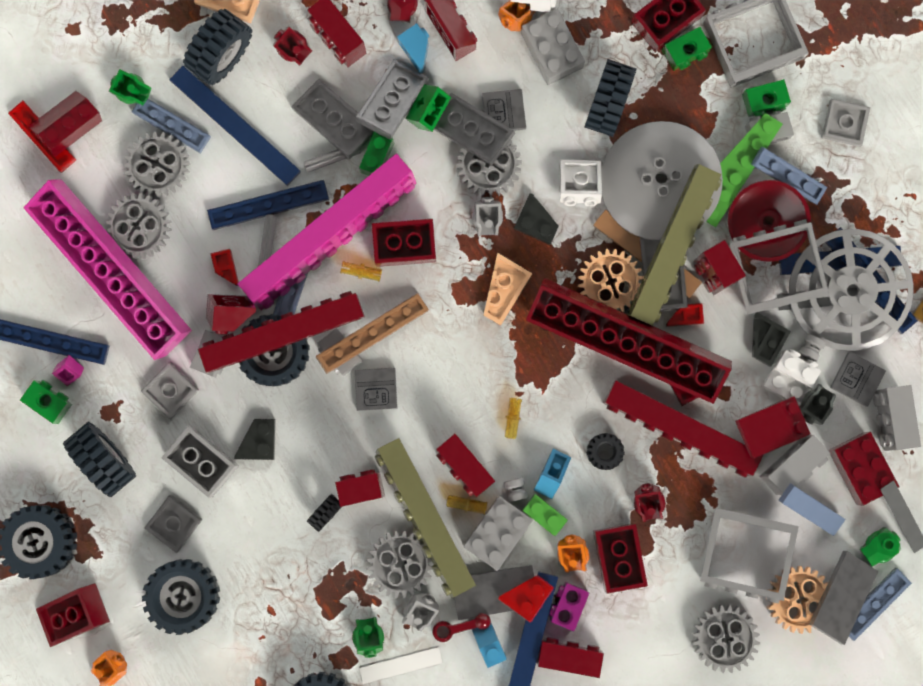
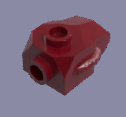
M388 0L387 8L391 13L390 21L410 23L411 16L417 10L418 0Z
M289 26L285 30L280 29L273 37L275 42L272 46L276 48L278 54L286 61H294L299 66L313 51L307 46L306 38Z
M651 483L642 484L634 491V508L636 512L642 516L643 522L651 519H663L662 512L665 510L666 501L663 493L660 491V487Z

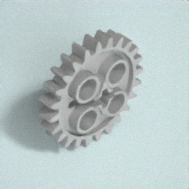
M157 132L153 133V137L146 133L145 140L139 136L140 143L132 142L135 148H128L127 150L131 155L124 156L129 161V163L123 165L129 169L125 172V175L132 176L128 180L129 183H135L133 187L136 190L141 188L140 192L143 194L148 190V195L153 196L155 192L158 198H160L161 192L168 196V190L170 189L175 193L176 185L182 187L180 180L187 181L183 174L190 173L185 168V166L191 165L189 161L185 160L189 157L188 153H183L186 148L184 146L179 147L181 142L178 139L174 141L172 135L167 138L164 132H162L160 137ZM156 147V154L150 156L149 150ZM145 156L155 163H160L163 167L173 170V173H168L158 166L154 167L150 162L141 159V157ZM174 156L175 161L172 164H166L168 157ZM148 165L146 172H139L141 166ZM160 174H165V180L157 182V177Z
M510 140L499 155V157H507V163L500 164L496 159L493 166L490 165L488 168L486 167L487 162L474 159V154L460 148L463 156H457V160L462 163L457 164V168L463 169L458 172V176H465L461 180L462 184L468 182L467 189L469 190L474 187V194L480 190L482 197H484L486 192H489V196L492 197L495 191L500 196L501 189L508 192L507 185L514 187L512 179H519L515 173H521V168L517 167L522 165V160H517L520 157V152L514 153L517 146L510 147L512 140ZM473 165L481 167V170L477 173L472 172L470 169ZM491 174H497L499 179L492 182L488 177Z
M131 193V199L125 195L123 196L124 202L117 200L119 206H111L114 213L107 214L111 217V221H106L105 223L111 225V228L106 229V231L112 233L111 237L120 248L125 251L128 257L132 255L133 259H138L139 255L141 259H145L146 253L148 256H154L153 250L161 252L159 245L166 246L163 239H170L166 232L172 231L171 228L167 227V224L172 221L165 218L169 215V212H162L165 205L158 206L160 200L154 199L152 201L151 195H147L145 198L143 193H139L138 196L135 193ZM135 207H138L140 210L137 217L133 213ZM151 219H154L156 222L153 229L149 226ZM137 222L139 223V226L141 227L140 230H138V225H136ZM124 223L128 225V231L126 233L122 231V226ZM140 235H142L144 238V243L142 245H139L138 243V237Z
M394 531L393 537L387 533V540L380 537V545L373 544L376 551L368 552L373 556V558L366 560L372 563V566L366 568V570L373 572L369 579L375 578L376 581L373 583V586L380 584L379 592L386 589V596H389L391 592H394V598H398L399 593H401L403 598H406L407 592L413 596L414 589L419 592L422 591L420 584L427 585L424 578L432 577L427 573L428 570H432V566L428 565L432 560L426 558L422 550L424 545L419 544L420 540L413 539L414 533H411L408 537H406V531H403L401 536H399L397 531ZM403 545L410 548V554L407 557L401 554L400 549ZM392 547H395L399 561H404L405 563L402 569L408 578L407 582L404 580L401 568H396L395 566L398 560L392 551ZM384 553H388L392 558L391 563L388 565L384 564L381 560ZM411 564L418 567L416 576L411 575L408 571ZM392 572L399 575L400 579L397 584L391 583L389 579Z
M721 604L719 605V611L711 607L712 613L709 614L704 611L706 618L698 617L701 624H694L698 632L692 633L693 636L697 637V640L692 641V644L699 646L694 651L695 653H702L699 656V660L706 659L704 665L708 667L712 664L714 671L718 667H720V672L722 673L725 672L726 668H728L730 673H733V667L741 671L740 664L748 666L746 660H754L751 653H758L754 645H760V642L755 640V637L760 636V634L753 631L758 626L750 624L753 621L752 617L745 618L747 616L746 611L739 614L740 608L737 606L733 611L732 606L729 604L726 610H724ZM722 620H725V632L722 626ZM738 622L739 629L736 632H731V623ZM717 624L719 627L718 633L711 635L709 632L710 627ZM725 633H726V635H728V636L730 637V639H727V645H728V649H729V651H730V656H729V657H727V655H726V654H727V646H726V643H725L724 641H722V638H725ZM741 642V651L734 653L733 646ZM720 645L722 652L717 656L713 655V648Z

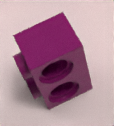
M565 582L564 586L560 585L556 594L559 597L556 605L552 604L548 615L551 616L550 621L575 631L590 592L568 582ZM571 590L577 592V598L574 601L566 599V594ZM562 610L569 611V618L565 621L558 618V614Z

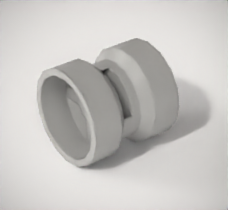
M808 334L805 338V345L800 348L798 353L811 361L817 362L820 357L819 352L824 349L826 342Z
M523 477L504 482V486L509 493L507 496L509 502L528 498L527 491L524 490L525 482Z

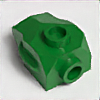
M119 69L117 75L111 79V87L108 92L126 104L137 103L143 106L152 88L144 84L140 76Z
M883 527L868 536L865 541L866 543L859 550L866 557L871 567L878 563H886L895 557L901 550L899 543L901 539L896 532H891L886 527Z
M376 617L356 619V627L352 633V640L357 654L363 655L365 658L376 657L377 653L383 651L384 633L382 627L377 624Z

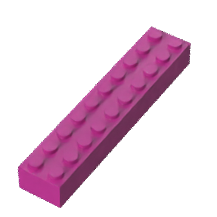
M396 153L237 284L261 311L270 308L274 304L275 299L279 296H284L290 291L289 287L303 281L306 277L305 274L311 270H316L321 265V262L327 257H332L342 244H348L353 239V235L358 231L362 232L365 230L370 221L381 217L387 207L394 206L403 194L410 193L417 184L412 170Z
M62 179L48 180L23 207L154 360L166 357L192 331Z

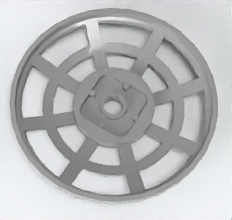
M860 229L834 231L816 240L818 247L833 238L841 236L843 238L844 248L830 253L821 260L824 273L830 277L827 285L829 295L822 297H828L833 308L825 315L820 309L817 299H810L814 312L821 320L812 329L802 317L798 303L790 304L801 328L807 334L825 341L826 346L844 351L868 349L890 338L905 321L913 299L911 270L902 253L884 237ZM851 235L869 237L881 242L884 246L878 254L867 249L853 247ZM810 245L801 253L792 269L789 280V295L804 292H796V283L800 269L806 259L815 265ZM890 250L901 262L907 280L895 282L891 268L884 261ZM854 253L868 256L873 260L866 269L855 266ZM845 255V267L835 271L828 265L834 258ZM879 265L886 272L889 279L888 283L877 284L873 273ZM816 268L810 278L809 290L816 289L818 279ZM851 284L856 285L858 288V292L854 296H850L847 293V288ZM908 289L905 308L901 317L896 321L889 315L895 302L896 290ZM890 291L887 305L883 310L875 303L878 292ZM868 309L878 316L870 323L860 326V314ZM840 312L851 315L852 327L839 325L833 322V320ZM882 321L891 327L887 333L878 339L861 344V332L877 326ZM827 326L841 332L852 333V345L832 342L823 338L820 334Z

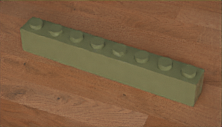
M700 164L694 165L627 313L628 315L652 326L654 322L657 323L662 314L660 309L663 303L666 304L670 297L668 291L671 285H675L679 274L677 272L679 267L683 266L686 262L687 255L685 254L688 247L691 248L695 242L696 237L694 234L697 228L700 229L704 222L703 214L705 210L710 208L713 202L711 197L713 192L717 191L721 185L722 180H720L722 174Z
M400 438L376 450L377 455H375L376 462L380 467L383 466L386 472L384 477L387 483L393 485L395 489L393 493L397 502L403 504L405 508L403 510L404 516L408 522H412L414 526L412 530L416 539H421L424 545L422 550L426 558L432 560L434 564L432 570L436 577L440 576L443 582L441 587L445 595H450L451 598H454L476 586Z

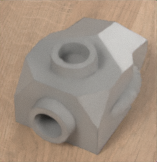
M483 197L474 204L472 220L477 228L478 236L498 235L499 227L503 221V211L501 209V202L495 201L493 197Z
M424 593L413 595L405 607V616L402 624L411 625L418 631L429 627L439 612V605L435 598L430 594Z

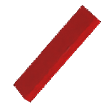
M22 100L8 112L59 172H64L76 161L67 148L54 157L33 134L28 126L39 119V117L25 101Z

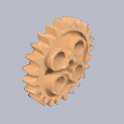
M605 249V255L598 251V258L591 255L590 259L592 262H584L587 268H580V271L584 273V276H578V279L583 280V283L579 284L578 287L584 288L580 294L587 295V297L616 310L619 308L621 312H624L625 305L628 308L631 307L630 301L634 300L637 289L641 285L639 280L644 278L637 274L642 269H635L638 262L631 263V255L624 258V251L617 255L616 249L613 250L612 254L609 253L608 249ZM613 263L621 265L622 269L619 274L612 273L611 266ZM603 265H606L610 278H615L616 280L613 285L619 296L617 299L614 296L612 287L605 283L608 281V277L603 269ZM596 270L600 271L603 275L600 282H595L592 279V274ZM623 281L629 285V290L626 293H622L619 290V284ZM603 289H607L610 292V298L606 301L600 298V292Z
M798 565L796 571L791 567L787 587H790L792 590L791 595L786 598L784 597V601L779 600V604L771 602L772 604L767 606V609L774 610L770 616L778 617L775 623L781 624L783 622L782 628L785 630L790 626V632L792 633L796 631V628L800 634H803L804 628L808 633H811L812 626L809 623L814 612L809 611V605L812 602H816L818 606L828 582L823 583L824 575L817 577V570L812 571L810 574L811 569L807 566L804 572L802 566ZM775 575L777 582L770 581L773 589L767 590L779 593L782 577ZM809 581L811 583V590L805 592L803 585ZM799 595L804 597V599L801 600V604L796 602V600L799 599ZM792 607H796L797 615L791 618L789 610ZM802 609H804V611H805V613H806V617H805V618L803 617V610H802Z

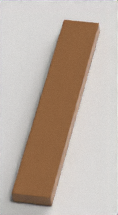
M605 209L593 226L642 263L640 237L623 229ZM684 269L686 295L690 299L702 282Z
M417 293L316 355V359L325 373L328 374L425 314L429 309Z

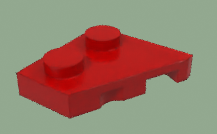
M537 575L499 596L498 599L527 621L532 622L555 587Z

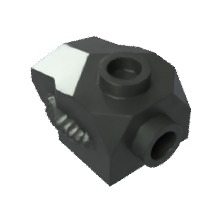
M817 384L814 390L806 393L799 406L805 422L811 425L813 423L823 425L833 410V402L836 398L834 393L825 389L821 384Z

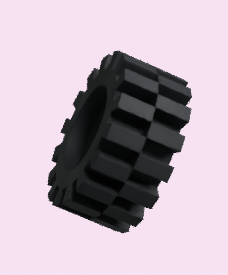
M610 433L596 435L590 440L586 452L589 462L600 470H611L619 466L625 455L624 445H622L621 440ZM602 444H609L613 448V455L608 460L601 459L598 455V448Z
M330 494L308 518L307 522L316 531L320 532L342 508L340 507L339 500L333 494Z

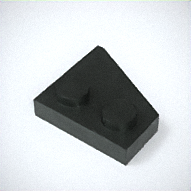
M530 193L514 229L551 245L559 225L535 196Z
M756 312L753 320L752 357L771 367L791 331Z
M254 419L234 459L275 460L276 419Z

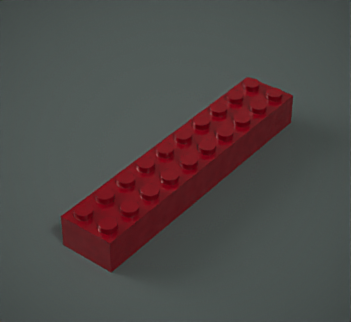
M544 278L526 318V321L712 404L715 403L732 370V361L546 278Z

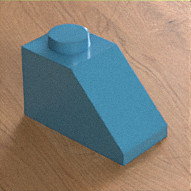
M415 24L397 36V40L417 71L422 74L429 46V35L424 27L420 29L418 24Z
M553 449L538 478L534 491L552 499L563 480L571 457Z
M492 623L485 630L472 629L487 668L507 660Z

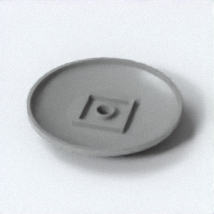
M664 121L637 126L622 135L613 144L605 157L601 170L604 204L612 218L629 233L644 239L660 241L694 165L700 164L722 174L719 159L708 141L687 126ZM658 174H664L667 177V181L660 184L655 178ZM722 175L720 177V180H722L720 187L712 194L713 202L710 208L705 210L703 214V224L710 218L720 199L723 182Z

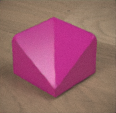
M68 355L55 366L52 374L66 386H69L81 376L84 367Z

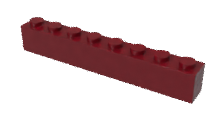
M348 291L340 294V298L332 301V298L321 301L320 306L313 308L312 305L301 308V312L293 315V312L281 315V320L274 322L273 319L262 322L261 327L254 329L253 326L242 329V333L234 336V333L222 336V341L215 343L214 340L203 343V347L199 348L198 352L205 372L211 373L365 318L358 295Z
M618 381L613 382L603 404L607 405V410L616 414L619 411L625 414V419L634 423L639 421L649 431H660L663 438L673 441L674 438L681 442V447L690 451L694 448L699 451V456L708 460L712 457L718 460L716 464L726 469L730 466L736 469L735 473L744 478L747 475L754 476L763 455L751 459L745 444Z

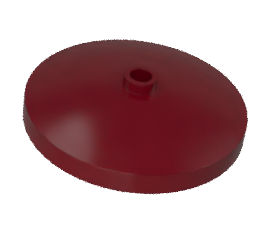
M777 180L759 181L744 188L732 202L728 213V230L732 241L733 238L743 235L748 239L754 237L753 233L763 230L766 231V234L774 232V227L786 225V229L795 227L794 222L806 219L807 223H810V210L802 194L791 185ZM767 217L773 218L772 224L766 223ZM807 230L738 247V249L755 260L766 262L778 261L795 253L803 245L808 234Z

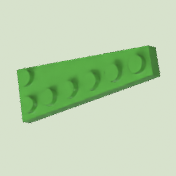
M765 113L720 163L723 178L721 196L714 212L706 221L715 228L717 227L755 168L751 163L761 147L768 148L783 125L781 122Z

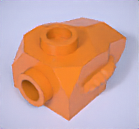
M509 0L499 9L498 15L501 24L510 31H521L522 26L531 21L536 11L530 10V6L526 3L511 2Z
M573 534L565 536L558 542L557 551L559 562L564 567L565 572L587 571L586 564L589 561V550L586 546V541Z
M108 650L92 663L90 671L99 680V686H111L127 673V662L121 653Z

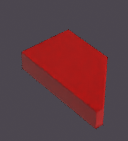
M231 249L210 253L215 273L232 284L239 286L237 284L239 280Z
M702 303L687 304V308H679L666 323V327L704 324Z

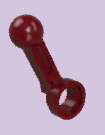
M480 613L475 619L454 625L447 621H439L433 627V636L439 642H447L455 633L474 628L487 629L491 624V619L486 613ZM440 626L448 628L449 634L447 637L442 638L438 636L437 629Z

